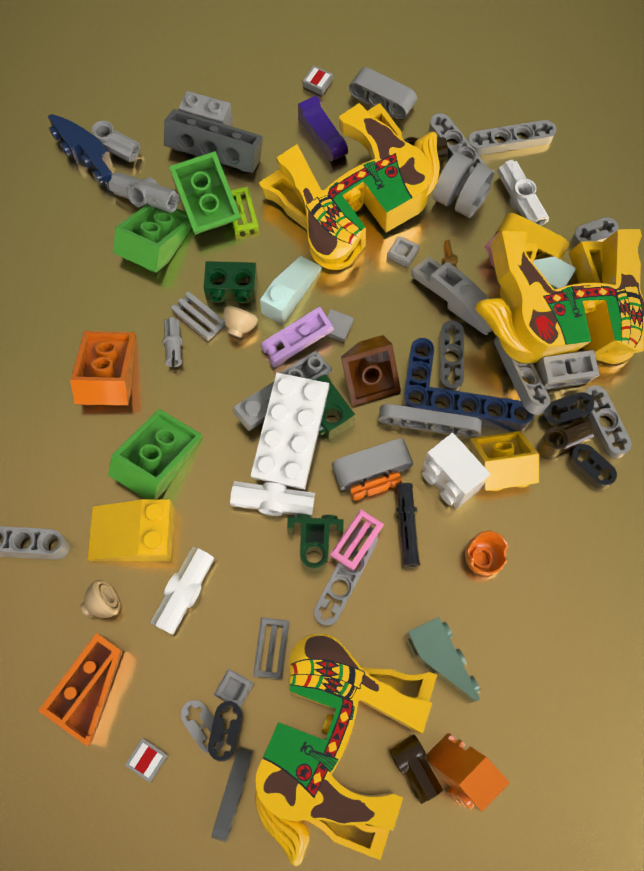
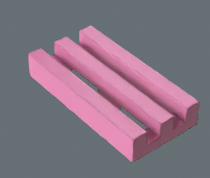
M360 509L330 553V557L338 560L340 564L347 566L353 572L384 524ZM364 518L367 521L342 556L339 554L340 550L361 519ZM371 524H373L376 527L374 528V530L372 531V533L370 534V536L368 537V539L366 540V542L364 543V545L362 546L354 560L351 562L350 560H348V558L351 556V554L353 553V551L355 550V548L357 547V545L359 544V542L361 541V539L363 538Z

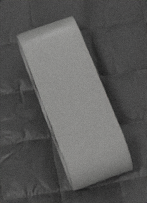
M363 67L349 84V91L355 98L373 107L380 103L389 115L398 119H404L417 101V95L411 88L367 67Z
M401 438L335 460L331 465L340 489L348 490L352 485L358 483L363 485L364 481L382 475L386 477L388 473L394 471L402 472L407 470L414 463L404 439Z
M0 526V536H3L0 544V557L59 560L64 558L70 550L68 539L57 530ZM31 537L29 546L21 549L24 539ZM59 539L56 549L49 551V544L53 540Z

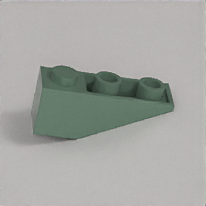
M437 617L405 634L420 664L432 673L437 674L438 678L471 703L480 700L478 695L480 687L473 676L469 677L464 667L467 664L466 659L459 648L455 650L450 640L453 638V634L446 622L442 623L440 618Z

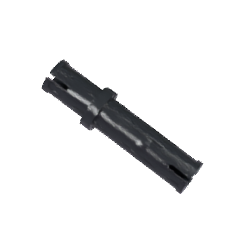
M400 483L395 485L398 508L395 511L396 516H399L402 566L406 568L418 567L421 565L415 519L418 511L417 507H414L413 484Z

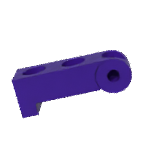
M317 95L298 103V120L328 160L332 162L347 155V143L342 135H339L340 133L321 108V101Z

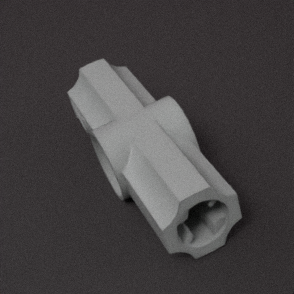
M116 172L112 174L109 181V191H113L115 195L128 198L137 207L146 204L172 213L180 202L179 194L175 190L160 186L154 179L149 177L141 180Z

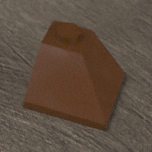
M384 335L360 341L341 356L352 406L401 392L393 345Z

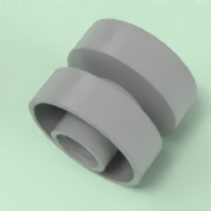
M456 152L449 159L438 179L433 192V200L448 207L458 196L455 211L471 218L486 199L495 171L479 163L469 174L472 159Z

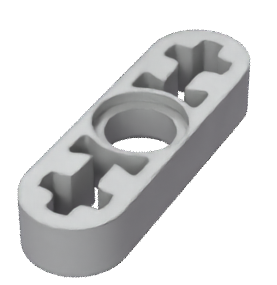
M590 386L584 393L598 397L600 400L598 402L594 400V410L588 418L606 454L612 458H621L631 449V439L606 390L600 386ZM581 400V404H582L584 410H586V406H587L589 403H584V402ZM599 417H609L612 420V427L606 428L602 426L599 422ZM616 442L621 443L623 446L621 448L613 447L612 444Z

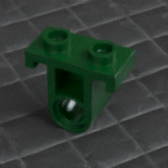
M302 513L294 514V517H288V534L293 535L294 529L301 530L300 561L304 570L313 574L324 570L328 562L329 531H337V536L342 537L344 519H338V516L322 515L321 518H310V515ZM316 551L321 554L322 559L317 563H311L306 558L307 554Z

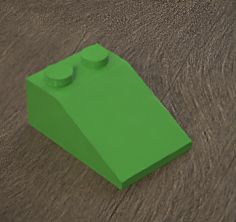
M216 151L169 166L175 188L195 235L241 219Z
M149 205L144 206L115 227L113 253L157 273L171 260L192 228L186 213L177 208L174 212L170 213Z
M158 409L111 455L108 476L145 499L157 500L171 484L201 441L203 435L163 410Z

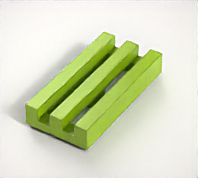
M248 186L231 190L232 195L236 196L242 225H238V221L232 222L235 235H240L242 231L250 233L249 230L254 229V232L259 231ZM240 194H245L252 223H247Z

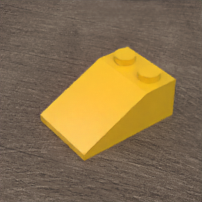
M142 499L92 506L87 561L172 562L175 507L171 500Z

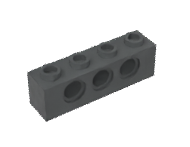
M173 109L164 120V146L173 148L176 151H183L196 157L216 151L221 165L238 168L244 172L253 173L260 162L263 136L176 109Z

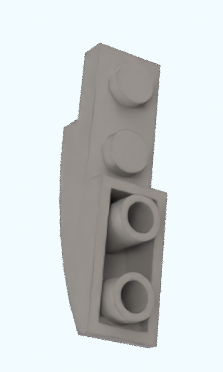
M429 256L411 269V276L448 301V309L484 335L492 331L488 323L475 310V305L478 301L489 298L459 269L448 261L441 265Z
M314 351L281 373L316 380L324 374L327 376L332 371V368L317 351ZM274 382L233 407V413L248 431L264 422Z

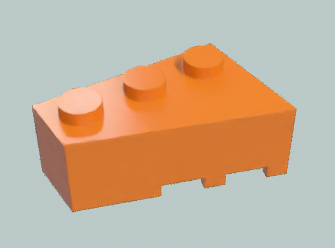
M96 633L38 711L88 747L92 744L123 650L101 634Z
M448 732L427 753V762L450 787L446 792L459 806L462 805L469 810L474 808L483 812L510 782L485 755L471 746L465 750L463 748L465 746L464 742L460 739L457 741Z

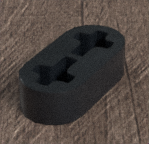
M580 392L552 401L544 410L545 421L550 426L558 427L581 418H587L593 413L594 399L588 393ZM578 400L589 403L585 411H582L580 408L571 410V408L578 405ZM553 408H556L558 412L567 409L566 412L560 414V419L558 420L554 416L549 417L552 414Z
M579 444L569 454V462L572 467L594 487L606 489L617 479L616 469L591 446ZM585 453L587 455L586 459L582 462L579 461L578 457ZM606 472L608 474L606 478L600 480L598 477L600 473Z
M225 701L215 711L208 751L210 756L219 762L229 760L234 755L242 711L235 702ZM227 707L233 708V714L237 715L236 720L232 719L230 721L229 730L223 729L224 718L220 717V713L226 712ZM222 733H226V744L231 746L230 751H225L223 756H218V751L213 748V745L220 742Z

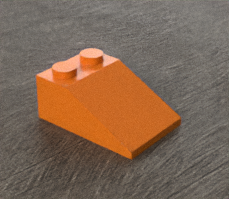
M84 331L70 379L74 404L128 406L132 389L135 332Z

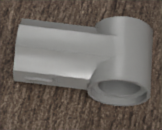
M99 121L93 125V136L102 143L108 153H113L128 162L136 160L141 149L139 142L115 131L112 124L107 121Z

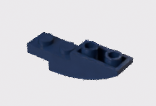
M53 114L49 115L48 119L51 123L49 131L56 141L60 139L62 142L60 143L61 148L66 156L71 155L76 163L83 161L87 168L91 167L93 169L92 174L98 184L101 185L103 183L109 191V181L112 177V172L109 168L113 167L107 149L83 127L63 117Z

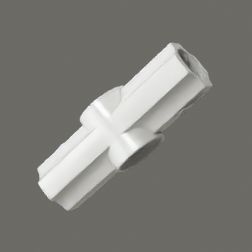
M513 159L506 161L498 168L497 173L511 196L510 205L515 210H518L522 217L543 226L548 222L549 216L535 194V183L526 178L517 161Z
M234 481L231 489L230 505L257 509L259 512L271 516L302 513L310 515L311 518L315 493L287 489L286 486L278 483L268 482L258 485Z
M191 548L179 572L175 573L169 580L164 591L165 597L152 618L151 624L172 635L174 634L186 610L191 608L198 598L202 588L201 583L214 561L213 556L199 548Z

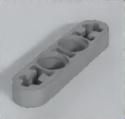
M438 113L431 117L429 132H436L437 138L444 137L446 141L448 139L458 141L457 145L447 143L449 158L456 152L469 156L472 159L469 174L474 169V166L476 167L479 163L487 166L447 115Z
M540 120L475 131L469 135L468 142L478 155H485L549 144L553 141L557 129L553 122ZM517 133H525L528 138L520 139ZM501 136L506 139V142L499 143L494 138Z
M496 336L494 344L523 406L532 414H542L550 404V397L534 364L516 362L504 351L499 338ZM522 377L528 379L531 384L525 382Z
M393 404L381 405L378 421L386 425L443 434L454 433L456 436L471 438L481 435L482 421L471 416Z
M363 526L357 528V530L354 532L343 555L345 554V552L347 551V549L349 548V546L351 545V543L353 542V540L355 539V537L357 536V534ZM369 527L366 533L370 535L374 529ZM378 535L367 550L366 557L363 556L359 569L352 572L345 565L343 566L338 562L314 609V618L319 625L330 627L338 621L376 547ZM354 550L351 556L356 557L359 551ZM344 581L348 586L347 593L342 596L334 594L332 591L333 583ZM328 595L334 601L342 602V604L338 606L335 603L331 612L335 616L333 618L328 617L325 621L321 619L322 613L319 610L327 608L330 600L325 599V597Z

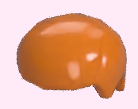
M489 530L478 533L466 545L465 559L467 565L475 574L485 577L497 574L507 563L506 551L509 547L508 543L501 534Z

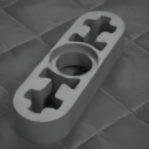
M447 321L442 325L439 334V385L441 389L459 391L464 381V329L457 321ZM449 330H453V333L455 334L453 343L449 344ZM452 351L458 355L459 359L455 362H450L446 360L444 354ZM450 370H454V385L450 384V381L447 380L450 374Z
M241 746L237 750L211 838L225 843L228 840L254 750Z

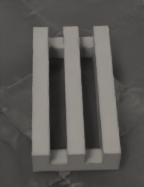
M189 291L185 294L184 299L180 298L178 304L171 307L172 312L207 341L213 338L225 326V322L221 317ZM190 302L191 304H193L197 309H199L217 325L215 326L213 323H211L207 318H205L201 313H199L188 303ZM185 308L189 313H191L196 319L202 322L211 331L208 333L193 319L186 315L182 311V309Z
M261 617L253 677L282 680L290 621ZM268 624L272 625L266 671H260L266 625ZM278 626H283L277 673L272 672L277 628Z

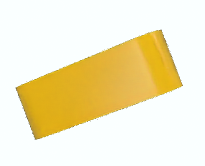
M508 213L495 232L496 236L501 231H526V243L537 242L538 251L535 260L553 256L562 260L569 248V242L564 237L515 213Z

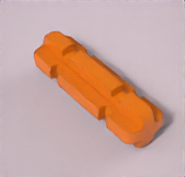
M398 471L388 473L386 477L382 475L364 481L363 485L360 483L352 485L350 487L351 497L354 501L363 499L365 495L369 497L387 491L389 487L393 489L395 485L402 483V478Z

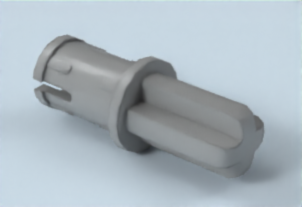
M174 317L164 320L162 344L165 347V365L172 367V357L174 358V367L182 364L180 346L183 344V340L180 337L179 320L174 319Z

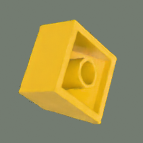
M521 431L470 438L472 454L490 473V476L483 485L485 491H500L503 488L526 487L529 484L539 483V453Z

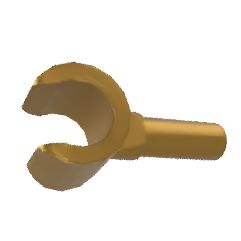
M446 240L444 244L447 257L441 260L442 265L448 261L457 268L458 257L452 252L450 240Z

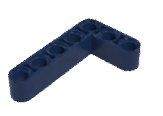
M418 338L412 343L407 363L402 406L476 417L482 421L481 427L509 432H522L532 421L534 414L525 409L522 401L430 387L434 345L426 338ZM422 351L426 356H419L416 352ZM419 374L424 379L417 380L412 375ZM409 398H417L421 403L413 404L409 401ZM435 402H443L446 408H439ZM461 406H469L473 412H465ZM487 410H495L499 416H492ZM514 414L522 415L524 421L518 420Z

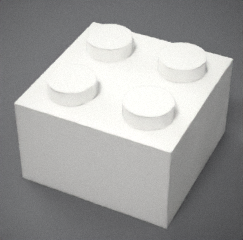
M451 433L427 452L421 468L425 480L431 485L434 484L441 491L442 499L448 505H453L456 509L481 490L490 476L488 470L454 433Z

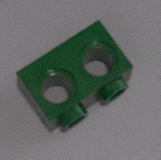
M206 261L203 287L206 300L217 303L223 301H236L238 303L256 302V263ZM216 282H223L220 285H214ZM240 283H248L244 286L239 285Z
M326 374L316 379V381L329 383V391L319 435L324 434L329 441L354 425L356 415ZM333 415L336 416L339 420L335 423L328 422L326 418L328 416Z

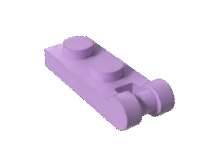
M318 307L263 341L260 347L264 353H268L271 365L279 367L288 358L334 331V328L321 307ZM282 343L285 348L278 351L277 346Z

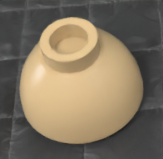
M226 306L224 308V322L228 328L227 333L241 338L242 334L252 330L258 322L257 316L233 306Z
M95 580L86 590L84 602L81 603L80 607L83 614L88 618L93 616L109 618L119 613L120 602L116 592L108 583L102 580Z

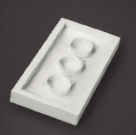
M276 372L251 478L305 490L329 391V383Z

